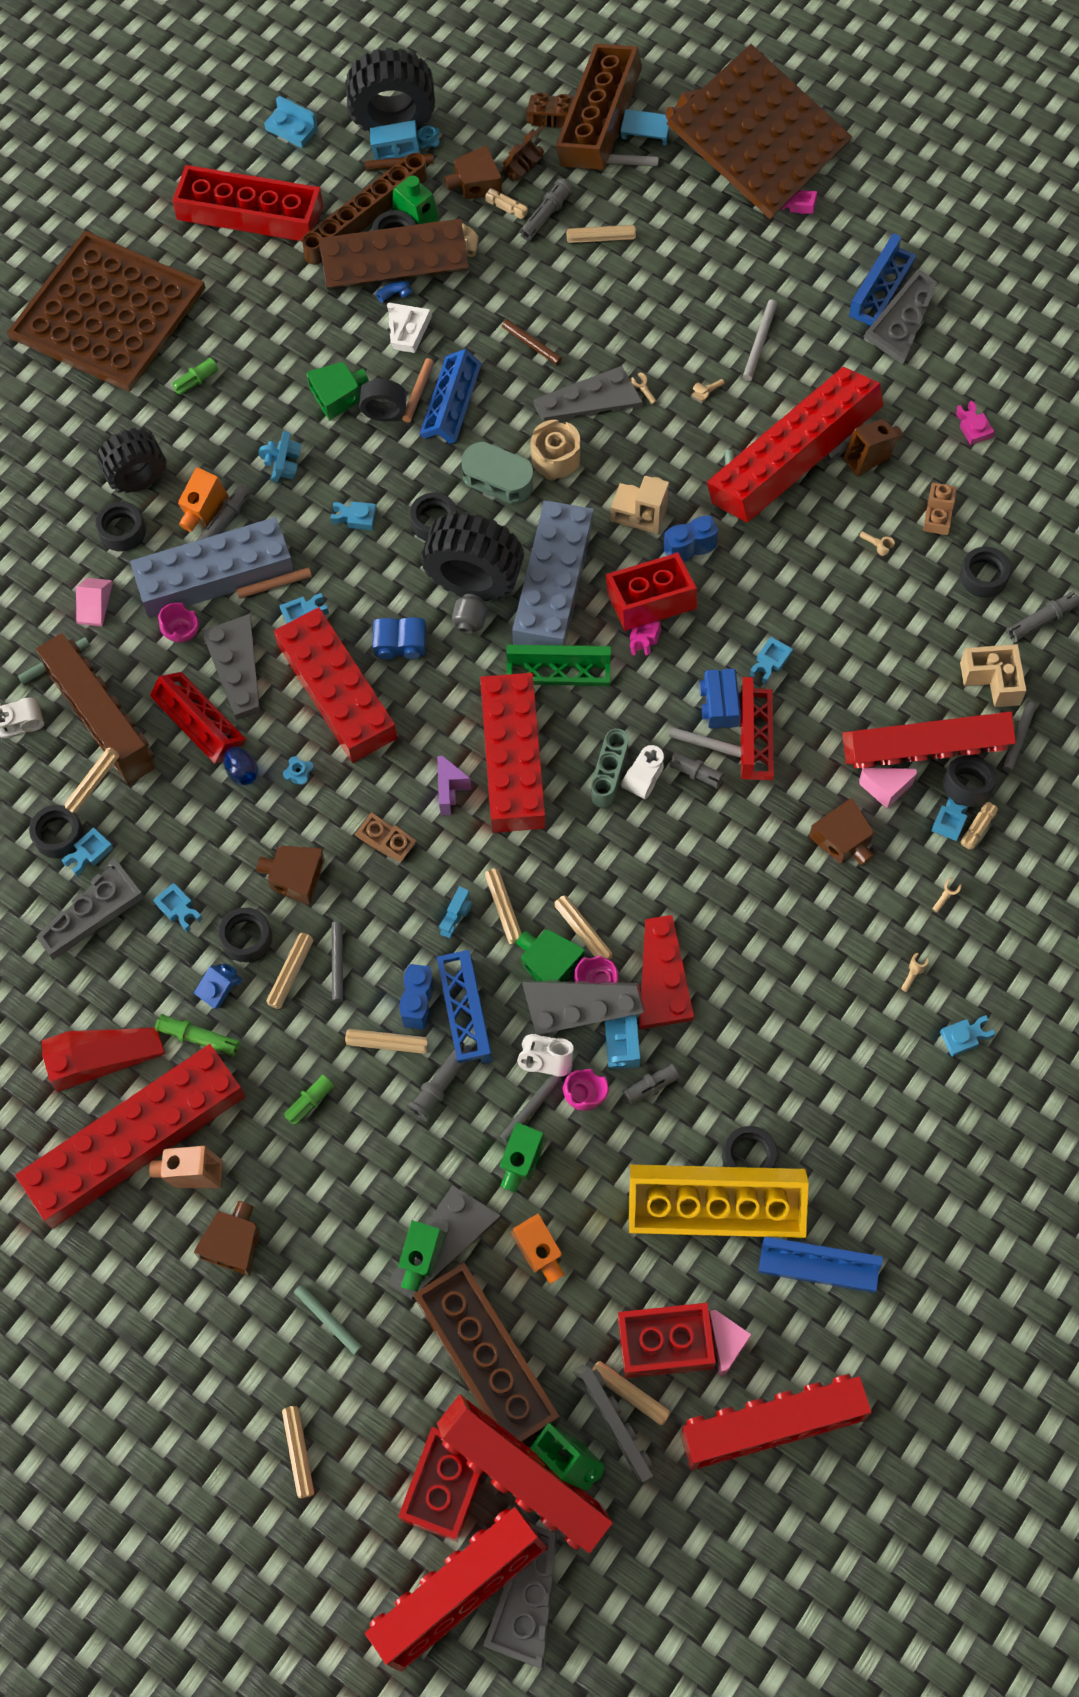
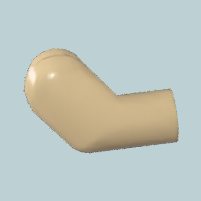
M462 224L467 257H474L478 245V235L470 227Z

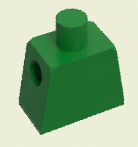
M409 176L393 189V211L397 210L409 214L414 219L416 225L439 222L432 192L419 182L418 177Z
M343 362L306 372L309 388L328 420H332L360 401L359 386L369 381L363 368L350 373Z
M544 930L537 939L525 931L516 942L518 946L526 951L521 957L522 966L535 981L559 980V982H565L573 974L581 959L585 957V950L582 947L550 930Z
M516 1122L500 1163V1168L506 1171L500 1185L501 1188L516 1193L522 1178L530 1181L548 1140L544 1133ZM524 1157L523 1165L519 1167L514 1165L517 1158Z
M411 1220L398 1265L399 1268L406 1270L401 1285L402 1288L417 1292L423 1275L432 1277L446 1236L445 1231ZM418 1254H422L423 1262L416 1266L414 1262L415 1257Z
M549 1422L531 1446V1449L564 1482L587 1491L594 1482L602 1477L604 1464L582 1442ZM560 1447H563L562 1450L568 1453L566 1456H559L558 1451Z

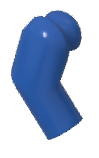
M405 280L391 282L378 290L376 296L380 302H384L397 292L400 293L402 298H405L412 293V288L409 286L410 283Z

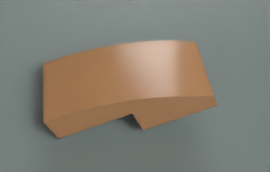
M938 483L931 484L923 531L948 535L957 487Z
M372 812L355 833L356 837L400 863L417 841L396 825L390 826Z

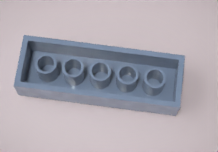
M544 500L513 625V645L566 646L593 529V508Z
M277 517L130 561L148 618L159 615L161 609L171 603L179 602L183 603L184 607L236 592V589L294 572L291 557Z

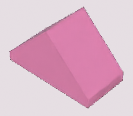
M86 578L76 586L77 624L103 626L113 585L112 580Z
M862 768L859 784L883 806L889 808L913 785L917 770Z
M712 1310L709 1311L712 1339L719 1373L722 1376L727 1374L749 1341L751 1334L718 1311Z

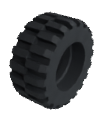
M386 48V50L381 51L376 49L371 54L366 53L362 55L361 60L357 59L347 73L346 94L348 113L351 115L353 122L365 132L368 130L370 133V128L413 120L416 122L417 130H420L425 125L424 122L427 123L432 117V113L435 110L432 71L422 58L418 59L416 54L412 52L407 53L405 49L400 48L398 50ZM384 91L403 92L396 96L379 95V93Z
M457 512L450 513L434 521L421 554L423 569L428 577H432V581L435 584L441 585L448 592L456 593L455 595L462 597L465 594H473L481 597L483 601H489L490 599L494 601L499 600L511 593L515 587L524 560L521 542L518 541L514 533L509 532L506 526L497 524V521L491 518L488 520L483 518L482 515L476 514L475 516L467 512L461 514Z

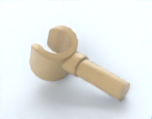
M643 373L638 374L642 380L641 384H637L632 377L630 381L634 388H640L651 405L654 404L656 400L646 385V375Z
M721 379L706 387L698 382L693 387L695 392L692 393V396L699 401H705L710 392L724 385V380Z
M863 531L860 533L861 538L877 546V552L882 556L887 555L890 551L888 548H893L895 544L891 537L886 536L880 540Z
M953 877L945 882V891L932 908L937 913L951 895L957 894L962 887V884H960L955 891L949 889L948 883Z
M919 953L913 955L909 964L910 972L901 988L904 992L908 991L915 977L923 973L928 965V958L922 965L916 963L915 960Z

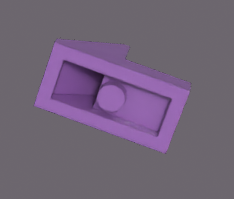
M437 756L441 816L451 815V805H456L455 791L471 790V780L445 757Z

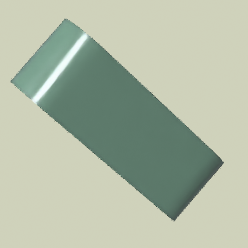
M612 729L607 732L591 782V800L598 807L605 808L613 803L627 759L629 737L621 729ZM613 743H620V744H622V746H621V747H613V746H611V744H613ZM613 766L615 769L610 771L604 769V767ZM599 789H606L609 792L600 794L597 791Z

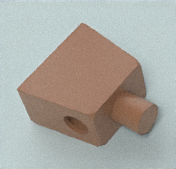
M206 1146L165 1149L162 1160H152L150 1162L149 1172L152 1178H162L176 1188L217 1189L221 1188L223 1160Z

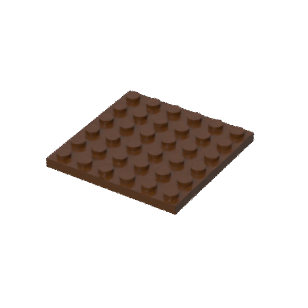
M752 44L745 48L674 113L666 123L769 219L777 214L852 139V136Z
M84 231L7 331L9 339L130 392L206 287L204 281L88 231Z

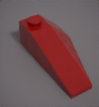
M155 1028L67 1031L42 1040V1057L49 1082L57 1092L165 1054L159 1033Z

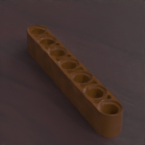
M420 153L407 155L306 233L302 238L305 260L314 265L322 262L319 238L360 233L372 224L379 215L391 209L393 206V189L407 177L416 176L419 178V182L423 184L427 179L425 157Z

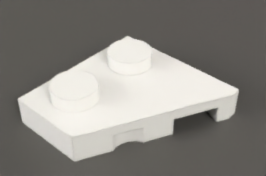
M388 303L389 328L391 330L390 340L393 349L415 353L432 318L430 309Z

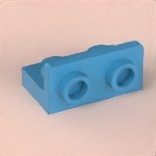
M278 96L276 99L277 109L265 121V130L303 148L318 131L316 115L311 110L295 104L292 100Z

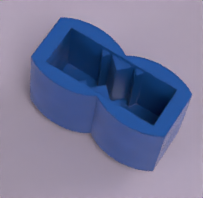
M701 516L695 518L689 524H680L668 529L664 534V551L666 555L679 553L682 561L685 562L693 555H703L714 550L717 547L718 528L712 517Z
M381 618L373 620L372 648L374 656L383 660H390L397 656H404L407 659H417L420 656H425L427 629L425 619L403 618L398 620Z
M410 964L404 974L405 992L400 1000V1014L405 1028L424 1030L430 1017L428 1002L431 1000L434 991L430 966Z

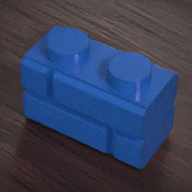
M707 670L704 673V680L699 681L700 696H705L706 704H702L703 720L708 719V728L710 729L740 726L741 710L736 670Z

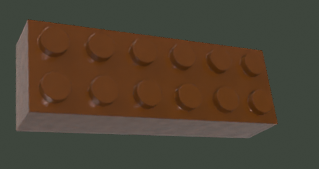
M594 45L556 143L561 166L605 169L622 124L625 109L628 108L642 70L638 46Z
M461 219L319 238L327 290L468 270Z
M60 633L37 647L35 650L47 674L103 752L111 747L119 753V758L113 765L129 786L154 770L155 768L151 761L154 755L148 747V741L141 732L138 733L134 728L135 724L130 716L122 712L120 709L122 707L113 694L110 696L105 682L100 676L95 675L93 672L94 668L89 660L81 656V651L73 639L68 641L65 635Z
M464 1262L413 1294L415 1301L484 1413L524 1444L538 1437L548 1422L554 1426L560 1422L559 1414Z

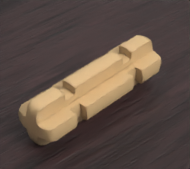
M489 189L486 193V202L492 205L496 204V207L510 214L515 213L514 216L520 219H524L527 215L528 207L522 203L517 204L518 201L502 193L499 195V192L494 189Z
M986 802L983 805L981 811L961 840L962 846L970 850L974 849L990 821L998 811L996 805H993L991 802Z

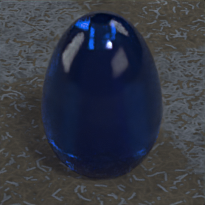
M230 747L225 751L223 762L228 777L238 785L245 786L253 783L259 772L255 758L240 747Z

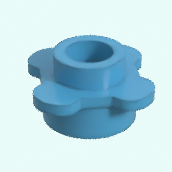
M424 126L418 131L420 149L425 147L435 148L440 144L438 140L440 131L438 128Z
M296 756L291 757L288 768L283 771V777L295 784L303 785L307 783L310 777V771L314 768L313 763L301 761Z

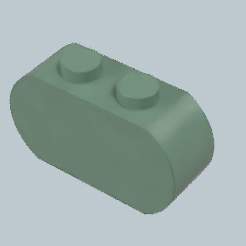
M486 442L472 444L464 451L461 462L463 480L467 486L509 504L521 503L531 495L533 491V468L530 461L522 455L510 453L498 445H491Z

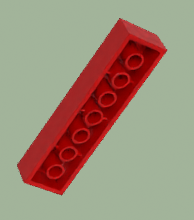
M843 366L707 481L712 504L748 523L852 434L855 428L860 427L884 406L880 383Z
M209 1044L15 1174L44 1222L53 1229L149 1164L152 1160L158 1158L165 1149H171L243 1100L245 1095L212 1045Z

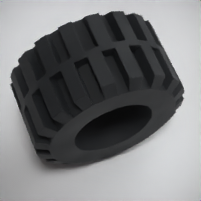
M142 428L120 431V433L114 434L109 440H106L103 443L104 446L98 450V464L109 486L119 493L138 492L148 488V486L156 483L157 479L162 477L167 467V460L154 435L149 430L145 431Z

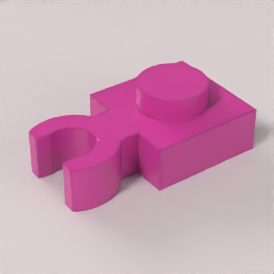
M800 190L781 210L790 208V212L813 214L817 201V191Z
M969 402V411H964L961 405L957 407L956 415L962 420L960 428L970 445L993 438V428L984 413L979 415L975 413L976 405L974 402Z
M652 622L632 629L630 635L632 655H636V652L641 649L644 650L645 655L651 653L650 645H657L662 631L660 622Z

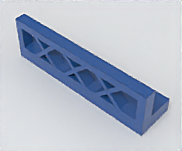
M893 233L853 298L849 317L871 326L891 302L917 256L899 248L901 236ZM898 256L907 260V263L896 266L894 259ZM894 273L897 280L886 283L884 276ZM884 290L886 298L876 300L874 292ZM872 307L876 311L874 318L862 313L864 309Z
M467 349L445 357L419 434L424 439L438 434L449 444L457 440L482 364Z
M465 950L438 956L437 961L458 1063L481 1059L482 1064L493 1062L470 951ZM460 960L461 969L456 977L445 971L444 963ZM462 976L464 978V983L460 981V978ZM447 979H449V980L452 981L449 986H448V981H447ZM456 984L466 989L467 992L461 1003L450 996ZM467 1002H469L470 1009L465 1007ZM452 1004L457 1007L455 1011H453ZM461 1010L472 1017L466 1029L456 1024L455 1021ZM473 1027L475 1035L470 1032ZM458 1031L462 1032L460 1038L458 1036ZM467 1036L477 1042L478 1051L462 1054L460 1045Z
M764 1237L758 1273L875 1293L877 1291L878 1273L882 1266L883 1257Z

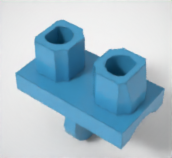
M283 431L277 448L275 447V442L269 441L268 445L261 446L259 449V456L264 460L266 466H271V463L274 462L271 481L277 483L280 477L293 479L297 470V463L287 461L285 458L298 459L302 444L290 440L291 433Z

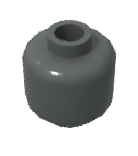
M465 594L456 600L452 614V623L458 627L459 632L472 634L473 631H479L484 627L487 606L483 599L477 595Z

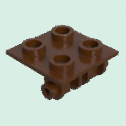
M546 93L531 95L526 111L527 123L531 124V126L541 127L543 125V115H545V127H547L548 115H551V127L554 128L555 116H557L556 128H563L574 97L567 94L548 96Z
M543 125L537 131L532 129L525 136V141L521 145L517 143L510 150L509 156L502 163L504 168L500 173L501 176L507 172L508 178L512 182L518 181L543 158V148L534 144L544 128Z

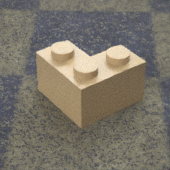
M644 476L640 488L620 483L611 505L610 521L658 534L667 512L669 482L658 477Z
M1018 644L965 648L960 662L964 686L990 684L994 707L1020 706L1026 693V686Z

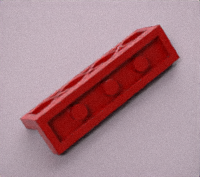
M182 672L159 676L150 697L214 764L223 761L229 748L244 745L246 738ZM174 682H179L183 687L176 685ZM223 733L230 735L232 739H228Z
M743 677L740 692L741 779L773 781L772 689L753 688V677ZM753 697L766 698L767 703L759 708L754 704ZM758 716L767 723L760 730L754 725V720ZM758 738L767 744V747L762 751L754 747V741ZM761 760L767 766L768 771H753L754 763Z

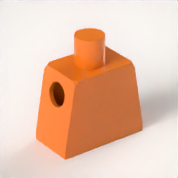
M198 467L195 468L178 503L185 513L179 523L183 529L192 532L197 523L207 527L222 508L223 501L225 499L228 500L229 495L217 476Z
M539 1213L512 1229L510 1235L534 1273L542 1270L549 1284L565 1275L556 1261L562 1254ZM536 1248H544L547 1252V1257L539 1258Z

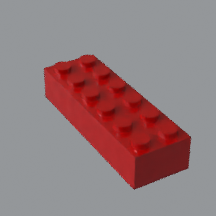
M185 165L172 200L176 218L180 221L302 241L303 236L318 225L324 207L320 187Z
M319 607L274 630L277 646L352 763L398 739L395 723Z
M533 673L480 677L492 833L545 829Z
M1012 711L842 733L845 763L853 764L854 769L874 767V761H880V765L902 763L901 758L906 757V762L928 760V754H932V759L955 757L954 751H958V756L980 754L981 748H984V752L1008 750L1007 745L1016 744Z
M845 1374L834 1378L833 1383L822 1387L821 1382L805 1386L804 1391L793 1395L792 1390L776 1394L775 1399L764 1403L763 1399L753 1400L746 1403V1407L738 1411H734L733 1407L717 1411V1416L705 1420L704 1415L693 1417L687 1420V1424L683 1426L680 1436L690 1470L693 1471L864 1422L872 1412L860 1376L851 1378L850 1374Z
M459 1394L437 1422L440 1431L439 1437L444 1441L442 1445L455 1456L460 1452L468 1460L466 1463L479 1475L483 1472L487 1473L492 1478L491 1483L504 1494L510 1491L517 1498L515 1501L521 1508L528 1513L534 1510L541 1516L539 1520L551 1531L554 1532L556 1529H559L565 1535L564 1540L577 1551L582 1547L590 1554L612 1525V1520L600 1502L583 1489L561 1480L532 1449L463 1395Z
M516 1507L512 1510L509 1508L498 1514L494 1519V1525L486 1531L482 1529L474 1534L469 1541L471 1543L463 1551L457 1550L449 1555L445 1560L446 1565L438 1572L432 1571L425 1575L420 1581V1587L412 1593L406 1592L400 1596L395 1602V1608L387 1614L381 1613L370 1622L371 1628L365 1632V1635L387 1666L402 1672L549 1548L528 1519Z

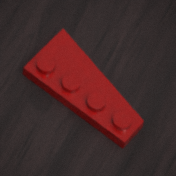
M672 915L645 919L641 996L645 1011L640 1013L639 1030L694 1021Z

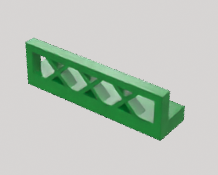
M507 645L506 675L512 674V666H522L529 671L527 673H533L534 685L610 686L611 646ZM542 667H550L554 673L549 677H542L537 671ZM568 667H575L580 673L576 677H567L563 671ZM593 668H605V678H594L589 672Z

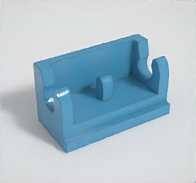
M625 109L621 135L622 139H627V135L662 139V145H667L671 128L666 124L668 120L664 114Z
M415 120L370 128V143L375 160L406 157L411 153H420V142Z
M636 1014L606 1020L608 1069L639 1068L640 1052Z

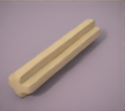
M635 225L569 228L566 232L568 243L632 240L636 238Z
M111 747L105 750L66 801V809L72 813H76L119 758L117 751Z
M494 868L486 871L485 877L508 942L515 944L522 933L499 869Z
M565 895L555 901L556 909L595 957L601 955L603 958L605 957L610 960L612 952L570 899Z
M305 933L298 935L267 998L269 1006L275 1009L282 1007L313 943L310 935Z
M348 1029L345 1037L346 1044L350 1046L422 1054L426 1053L428 1049V1038L420 1036Z
M598 1361L594 1365L592 1371L597 1369L600 1372L606 1387L659 1425H663L670 1416V1411L603 1362Z
M290 1406L283 1409L282 1414L296 1492L299 1498H308L314 1495L300 1412L297 1406Z

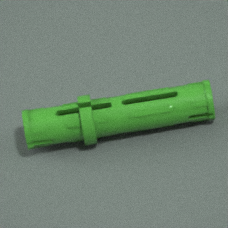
M160 1014L159 1019H157L155 1030L177 1037L180 1042L189 1041L203 1047L211 1044L215 1051L233 1058L236 1056V1052H238L240 1040L192 1025V1022L189 1020L180 1021L165 1014Z

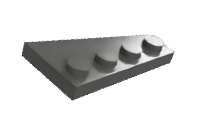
M918 269L866 331L864 338L903 365L938 282Z
M623 366L533 399L534 407L542 422L575 419L576 415L582 414L594 416L598 415V412L608 410L614 413L622 411V408L633 407L634 409H639L643 406V402Z
M250 614L201 631L235 719L237 720L259 712L260 701Z
M115 858L108 863L109 867L101 875L97 874L90 881L92 885L82 895L79 893L72 900V905L65 912H60L36 936L52 960L144 899L142 892Z
M524 979L522 981L537 1035L640 1014L645 1011L638 983L559 982V980L534 981V979Z
M452 1185L426 1224L445 1231L446 1236L431 1278L423 1275L419 1290L440 1276V1273L451 1263H454L461 1256V1253L483 1236V1233L490 1226L501 1219V1215ZM418 1254L415 1257L414 1262L416 1266L423 1262L422 1254ZM397 1267L387 1282L388 1285L409 1299L414 1300L413 1294L416 1292L401 1287L406 1270Z
M581 1365L573 1370L578 1380L583 1379L587 1388L585 1390L588 1398L597 1410H601L603 1423L613 1437L616 1436L618 1440L616 1444L637 1479L643 1483L651 1478L653 1475L649 1468L653 1464L644 1450L638 1451L633 1442L637 1439V1436L629 1423L623 1425L618 1416L622 1411L613 1396L608 1398L602 1387L606 1383L597 1369L592 1371L591 1367Z
M531 1524L549 1548L505 1584L483 1646L543 1670L558 1534Z

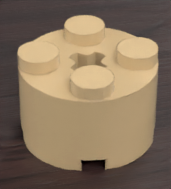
M548 420L535 428L530 443L531 462L538 473L547 480L553 481L557 478L566 477L578 469L580 466V435L572 424L568 422L566 424L558 423V420Z

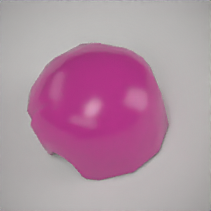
M183 603L168 604L159 613L160 631L167 639L176 643H184L197 634L199 622L195 611L187 610Z
M601 955L593 958L584 957L575 968V980L587 981V983L619 982V972L612 961L605 957L603 958Z
M592 1069L575 1070L567 1076L563 1085L566 1101L570 1106L579 1111L594 1110L605 1101L609 1092L606 1077L597 1076Z

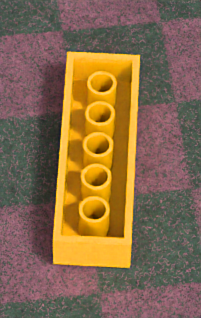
M630 1165L629 1233L806 1238L809 1185L806 1170Z

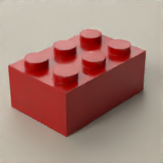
M679 553L606 574L607 595L624 631L697 609V588Z
M708 1303L618 1312V1327L625 1379L714 1369L716 1362Z
M432 1427L398 1518L402 1522L458 1543L483 1473L479 1475L466 1463L468 1460L460 1452L457 1456L449 1452L442 1445L444 1441L439 1437V1429Z

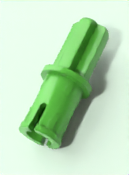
M209 357L197 367L189 368V372L174 381L172 386L178 394H183L195 385H201L204 379L218 372V366Z
M321 1075L306 1092L302 1091L300 1093L301 1097L284 1113L285 1118L291 1124L297 1125L313 1108H318L317 1104L335 1086L327 1077Z

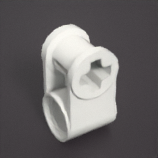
M28 697L0 706V712L4 715L2 717L0 715V737L10 738L22 733L37 731L44 726L43 716L36 698Z
M654 745L643 748L633 766L627 771L621 787L643 799H647L664 768L662 750Z
M530 1034L524 1037L522 1041L523 1051L519 1054L517 1060L518 1065L523 1070L552 1074L554 1076H566L571 1072L574 1048L570 1041L537 1034Z

